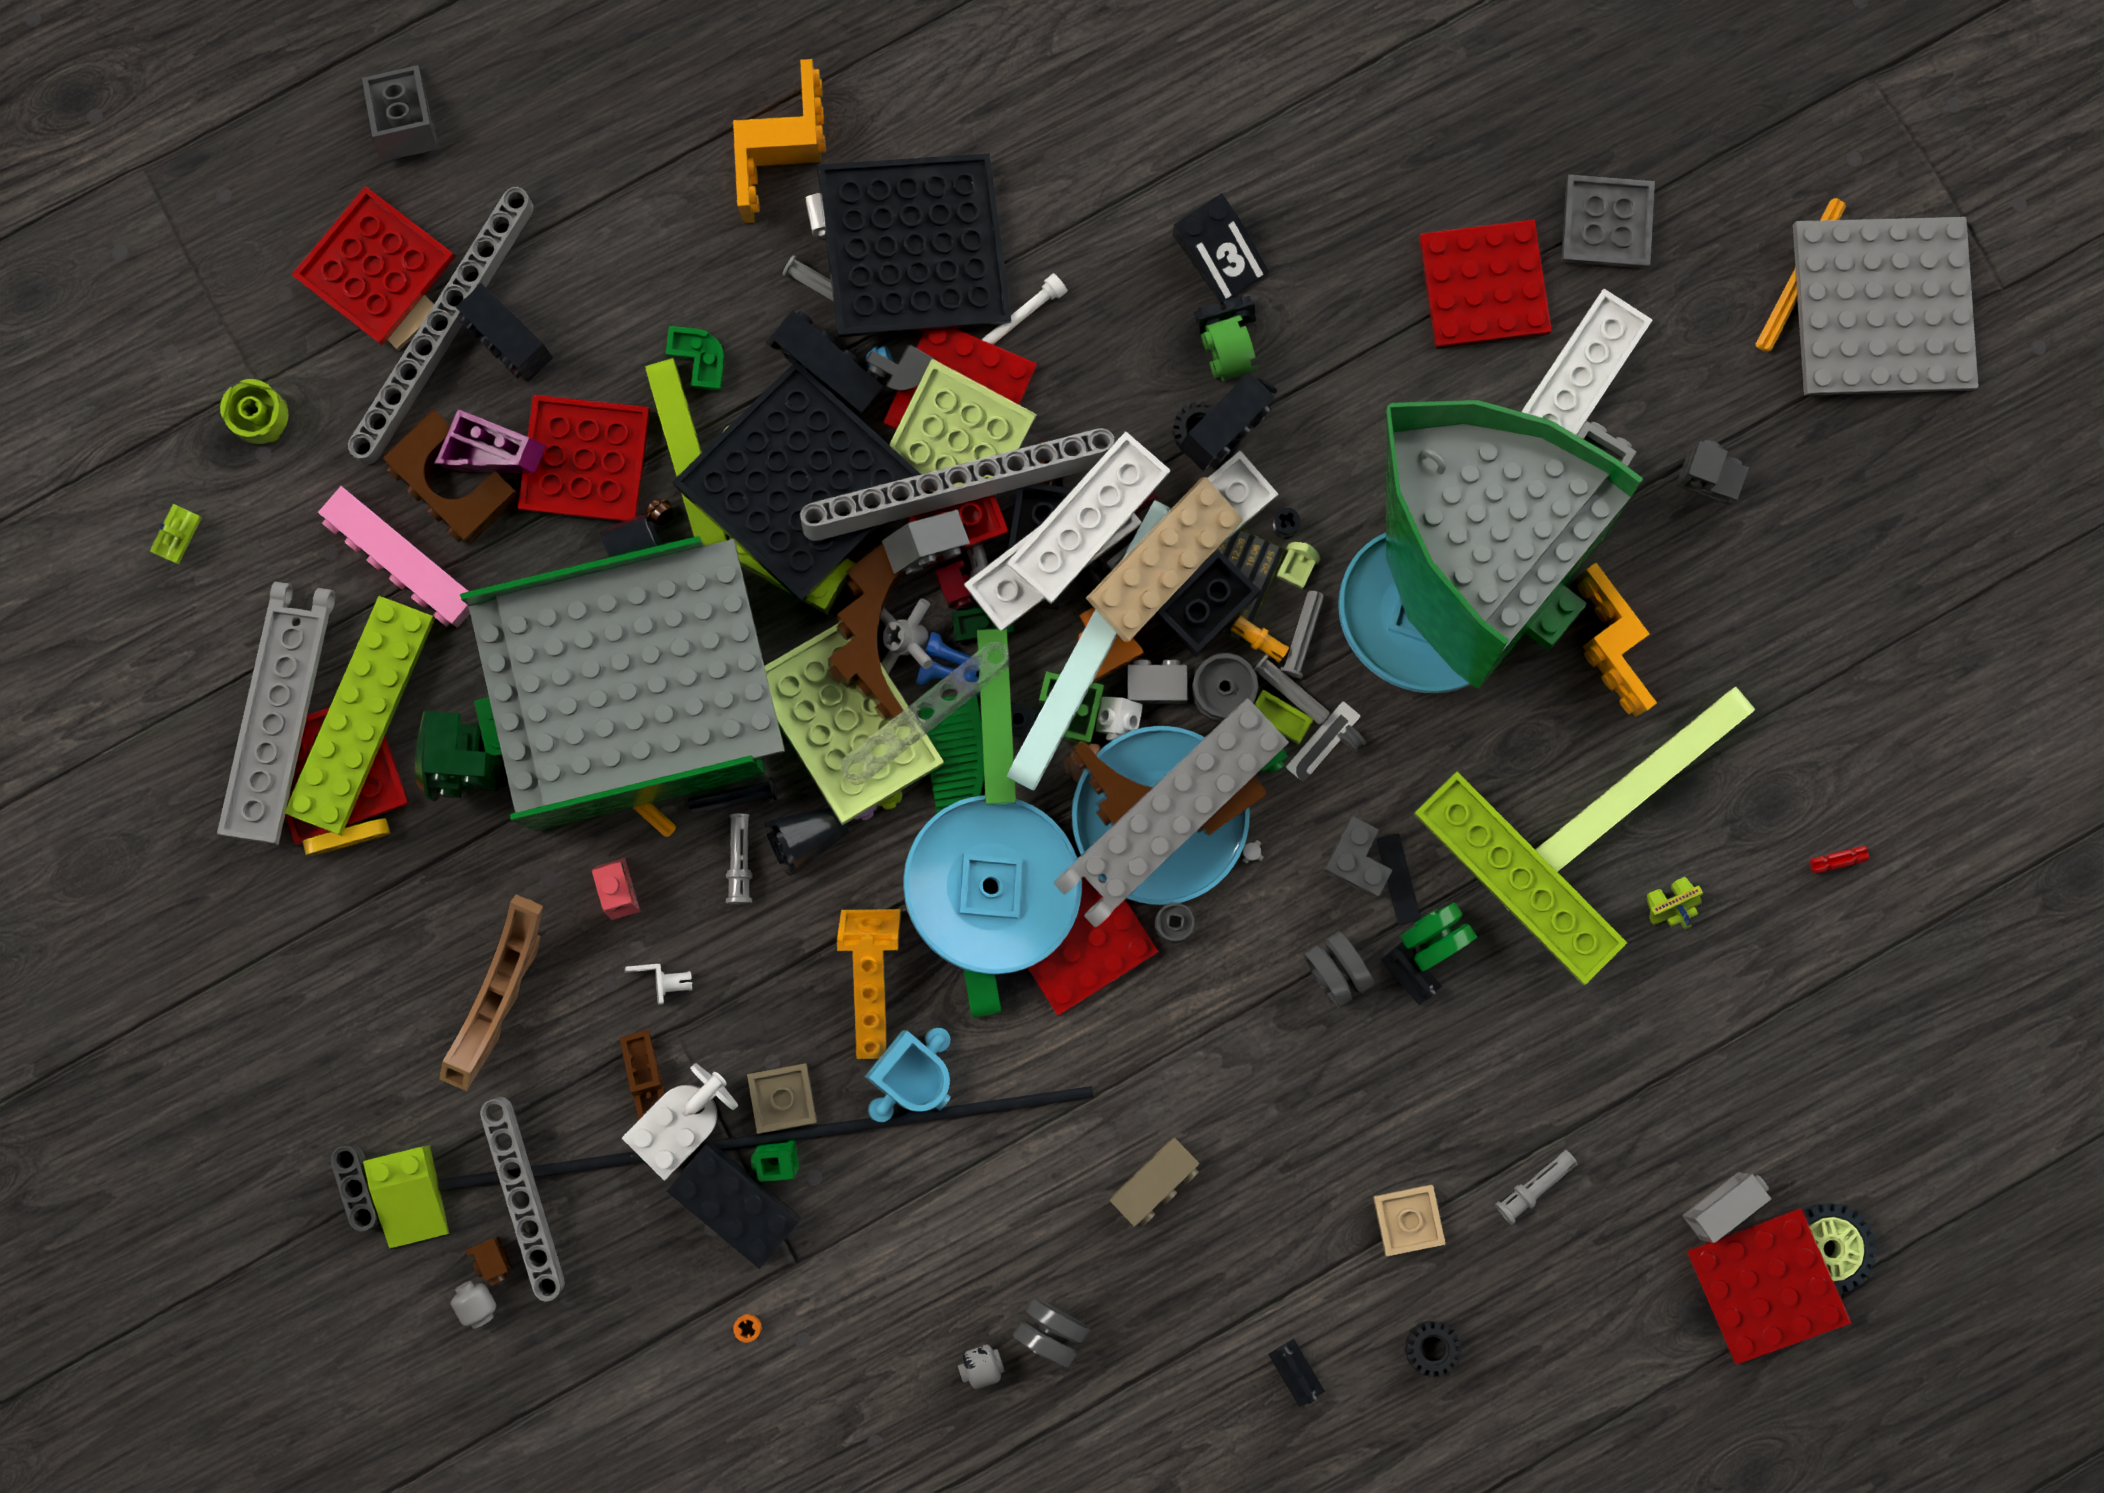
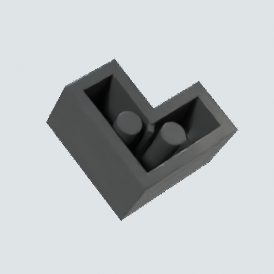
M1710 440L1700 441L1687 453L1676 486L1731 506L1738 500L1749 467L1741 465L1742 462L1736 458L1726 457L1728 451L1721 449L1720 444Z
M958 510L907 523L882 540L894 574L905 571L906 575L923 570V566L937 561L936 557L943 556L944 560L954 558L961 554L960 549L970 543Z
M1352 816L1341 833L1322 872L1373 898L1379 897L1392 872V869L1366 857L1379 829Z

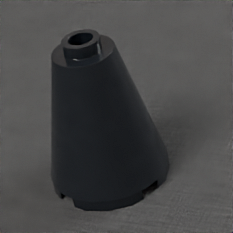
M831 807L765 822V827H771V832L767 833L771 848L779 864L785 862L789 869L785 870L788 876L799 872L848 834V827L851 826V821L842 825Z

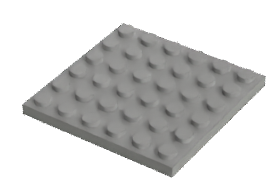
M1966 217L1796 221L1793 224L1804 395L1969 391L1978 388Z

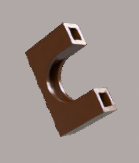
M433 409L383 457L389 464L386 470L397 481L403 478L410 485L406 490L418 502L423 498L430 505L426 511L437 522L444 519L450 525L446 531L458 543L463 539L471 545L519 498V495L495 470L474 491L465 497L446 499L436 495L430 483V471L451 426Z

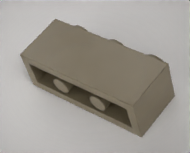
M1172 1137L1109 1198V1201L1134 1227L1138 1223L1144 1226L1153 1218L1155 1213L1152 1210L1160 1202L1166 1205L1177 1194L1174 1188L1182 1181L1185 1184L1189 1183L1199 1173L1196 1167L1200 1163L1175 1137Z

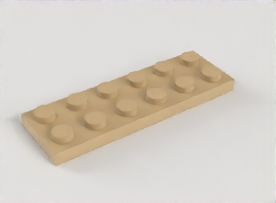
M1207 477L1200 478L1086 599L1124 642L1130 641L1239 526L1243 519Z

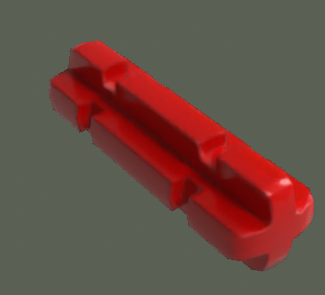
M1866 846L1852 848V850L1848 849L1825 855V858L1823 856L1812 858L1809 863L1812 873L1818 874L1826 872L1827 869L1830 871L1854 865V862L1856 864L1869 860V853Z

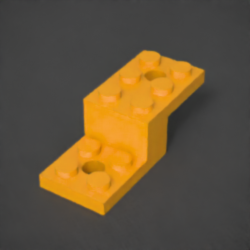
M1595 563L1576 579L1579 583L1577 588L1585 599L1590 598L1596 606L1594 610L1599 619L1604 623L1608 622L1610 626L1583 646L1586 651L1584 656L1593 667L1597 665L1603 673L1602 680L1610 690L1615 689L1621 698L1619 702L1622 708L1628 714L1632 713L1637 717L1653 707L1657 702L1622 657V654L1647 637L1649 632L1598 564Z

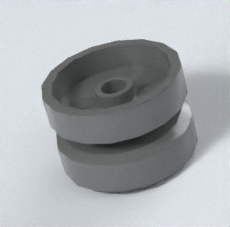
M1229 653L1213 655L1203 661L1195 672L1191 687L1193 703L1199 713L1209 720L1222 722L1246 698L1252 703L1255 701L1258 690L1257 675L1250 663L1238 655ZM1227 683L1229 691H1221L1219 685Z
M1338 931L1325 939V945L1330 956L1323 948L1317 945L1305 952L1303 956L1321 989L1338 1008H1341L1352 1001V992L1347 982L1360 994L1375 986V983L1356 950L1347 938Z
M1033 1297L1026 1309L1028 1317L1040 1325L1037 1326L1028 1321H1020L1013 1333V1337L1036 1354L1071 1368L1077 1356V1351L1073 1346L1065 1342L1064 1339L1076 1344H1083L1091 1329L1058 1308Z

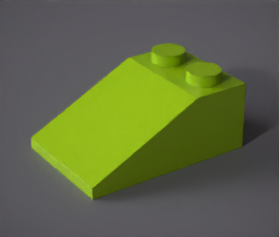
M422 1146L363 1161L369 1191L389 1249L449 1234L430 1146Z

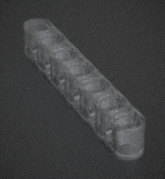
M997 641L985 645L848 754L841 764V771L846 780L853 785H861L867 782L985 686L1005 672L1010 664L1007 647ZM993 652H1001L1004 655V659L998 664L988 661L989 655ZM971 670L981 673L979 680L976 682H968L965 680V675ZM947 689H955L958 692L957 697L952 701L942 699V693ZM924 707H930L934 710L933 716L928 720L918 717L919 711ZM908 726L911 729L910 734L906 738H897L895 732L898 727ZM878 744H883L887 747V751L882 757L872 755V749ZM854 763H861L864 767L862 773L858 776L848 774L849 767Z

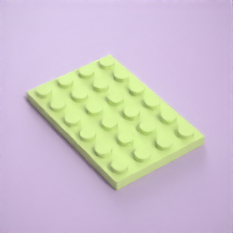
M838 624L765 665V670L780 728L838 820L844 825L943 766L944 761L882 665L881 670L888 687L904 710L903 719L895 725L889 719L884 721L877 714L874 708L877 705L870 697L865 699L856 688L857 682L846 688L842 682L837 684L831 678L827 671L829 669L828 658L851 641V639L845 640L836 628Z

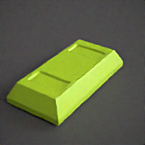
M1262 690L1254 704L1283 736L1297 744H1300L1314 720L1265 690Z

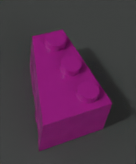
M458 409L435 463L453 472H493L495 470L497 473H535L546 446L527 436Z

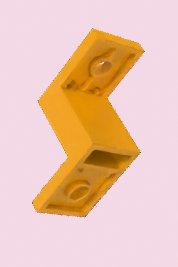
M812 59L800 60L803 116L733 120L737 206L743 223L755 222V213L760 212L759 196L756 195V187L753 186L758 184V171L755 166L820 163L821 153L826 152L825 135H823L822 127L824 125V111L821 103V97H823L822 79H820L819 69H814Z

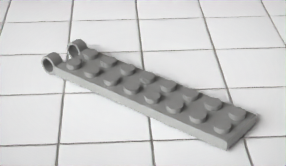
M274 582L271 587L269 605L217 834L219 836L279 845L285 809L289 800L328 618L335 605L334 590L317 588L313 596L312 610L307 611L287 608L293 596L291 584ZM296 619H300L301 621L298 626H294V621Z
M1246 698L1065 870L1053 884L1063 894H1066L1084 876L1103 896L1084 915L1094 927H1097L1289 742L1260 710ZM1101 874H1105L1107 877L1103 883L1098 880Z

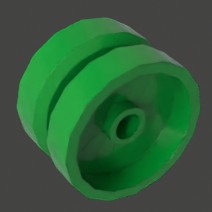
M1455 902L1439 911L1436 909L1414 923L1415 926L1399 936L1407 949H1414L1426 943L1427 947L1419 951L1414 957V961L1421 972L1451 956L1477 938L1470 924H1463L1452 931L1449 927L1458 922L1463 915Z

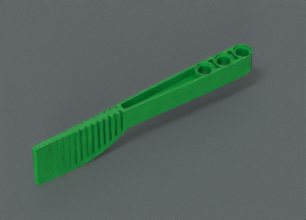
M966 693L918 702L922 728L944 761L943 766L930 773L937 813L963 799L981 796L985 776L982 723L977 696ZM964 969L972 1019L1002 1014L995 974H981Z

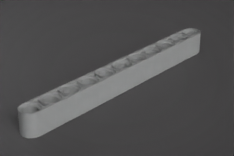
M512 187L503 194L348 442V450L360 463L365 465L373 464L380 458L463 324L459 321L462 315L456 309L457 306H451L452 299L456 296H462L464 300L480 283L487 287L531 217L533 203L522 188ZM523 199L525 201L522 207L518 209L512 208L515 200ZM503 223L509 224L506 232H496L499 225ZM489 247L494 248V252L491 256L486 258L481 257L482 251L484 249ZM479 272L478 278L475 281H466L469 273ZM442 320L448 321V325L444 330L436 331L435 327L438 322ZM432 345V351L428 355H420L423 346ZM409 370H417L414 379L405 380V375ZM395 394H401L400 402L396 405H390V398ZM380 418H385V426L380 430H375V422ZM364 443H370V450L366 454L360 455V446Z
M1094 429L813 502L806 505L800 513L803 533L810 540H823L1090 470L1114 445V436L1107 429ZM1097 446H1105L1106 448H1104V449H1098V448H1096V447H1097ZM1069 453H1076V454H1078V455H1077V456H1068L1067 454H1069ZM1042 460L1049 461V463L1042 464L1039 462ZM1012 468H1020L1021 470H1019V471H1011L1010 469H1012ZM985 475L993 476L990 479L982 478ZM959 482L964 483V485H962V486H954V485H953V484L959 483ZM927 490H934V491H936V492H934V493H932V494H927V493H925V491H927ZM900 497L907 498L904 501H896ZM870 505H877V506H878L877 508H874V509H869V508H867V507L870 506ZM842 512L850 513L847 516H838ZM812 520H820L817 524L809 523Z

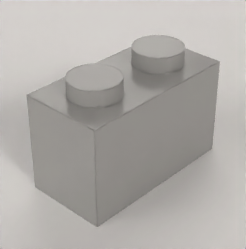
M1150 660L1133 661V665H1128L1127 699L1140 704H1186L1187 665H1180L1179 660H1165L1163 665H1151Z

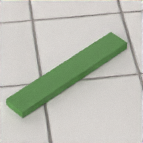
M999 629L977 630L986 806L1016 804L1015 781L1007 777L1014 762L1007 629L1002 632Z

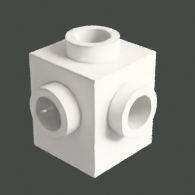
M1102 697L1095 731L1107 735L1106 740L1112 741L1127 732L1138 729L1143 704L1125 698Z

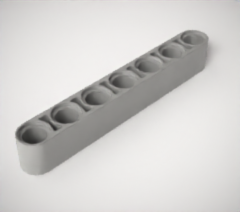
M494 1097L482 1106L480 1111L481 1120L533 1292L539 1300L551 1301L563 1290L565 1285L564 1276L513 1107L506 1098ZM492 1104L502 1107L503 1117L501 1119H495L491 1116L490 1107ZM501 1133H506L511 1137L512 1145L510 1148H504L500 1145L498 1138ZM509 1162H515L520 1166L521 1174L519 1177L511 1176L508 1173L507 1166ZM518 1191L528 1194L530 1198L529 1205L523 1206L517 1202L516 1193ZM532 1220L537 1223L538 1233L534 1235L529 1234L525 1230V1221ZM534 1250H543L547 1255V1262L538 1263L533 1257ZM549 1278L553 1280L556 1284V1290L554 1292L545 1291L542 1287L543 1279Z

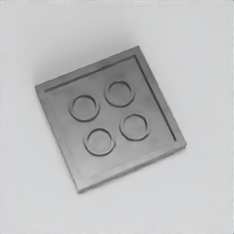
M1568 175L1566 178L1561 262L1648 269L1651 260L1655 181Z

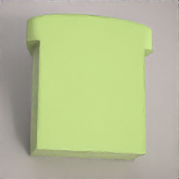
M1292 542L1286 548L1288 553L1276 577L1303 589L1314 565H1318L1321 558L1311 545L1302 542Z

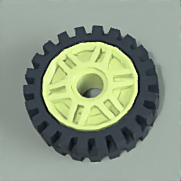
M1814 1204L1802 1209L1839 1294L1854 1290L1855 1286H1860L1864 1283L1863 1279L1869 1277L1872 1272L1870 1270L1871 1266H1875L1876 1259H1874V1253H1877V1246H1874L1876 1239L1874 1234L1870 1232V1225L1863 1220L1864 1218L1860 1214L1839 1204ZM1831 1240L1834 1243L1835 1250L1832 1255L1826 1256L1823 1248L1825 1243Z

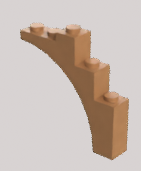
M515 895L510 902L505 926L493 961L464 1025L442 1061L440 1080L467 1091L497 1044L502 1022L518 998L521 979L538 952L541 937L538 935L543 911L542 905L519 895Z

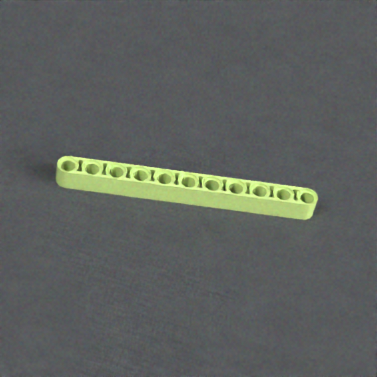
M1734 687L1535 850L1558 872L1744 720L1755 708L1740 690Z

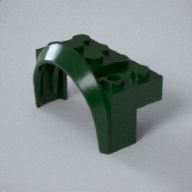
M423 711L416 747L415 778L418 787L430 801H437L441 795L447 798H461L462 793L471 794V785L480 788V790L498 791V786H507L508 778L504 761L487 752H480L482 740L480 725L460 724L461 714Z

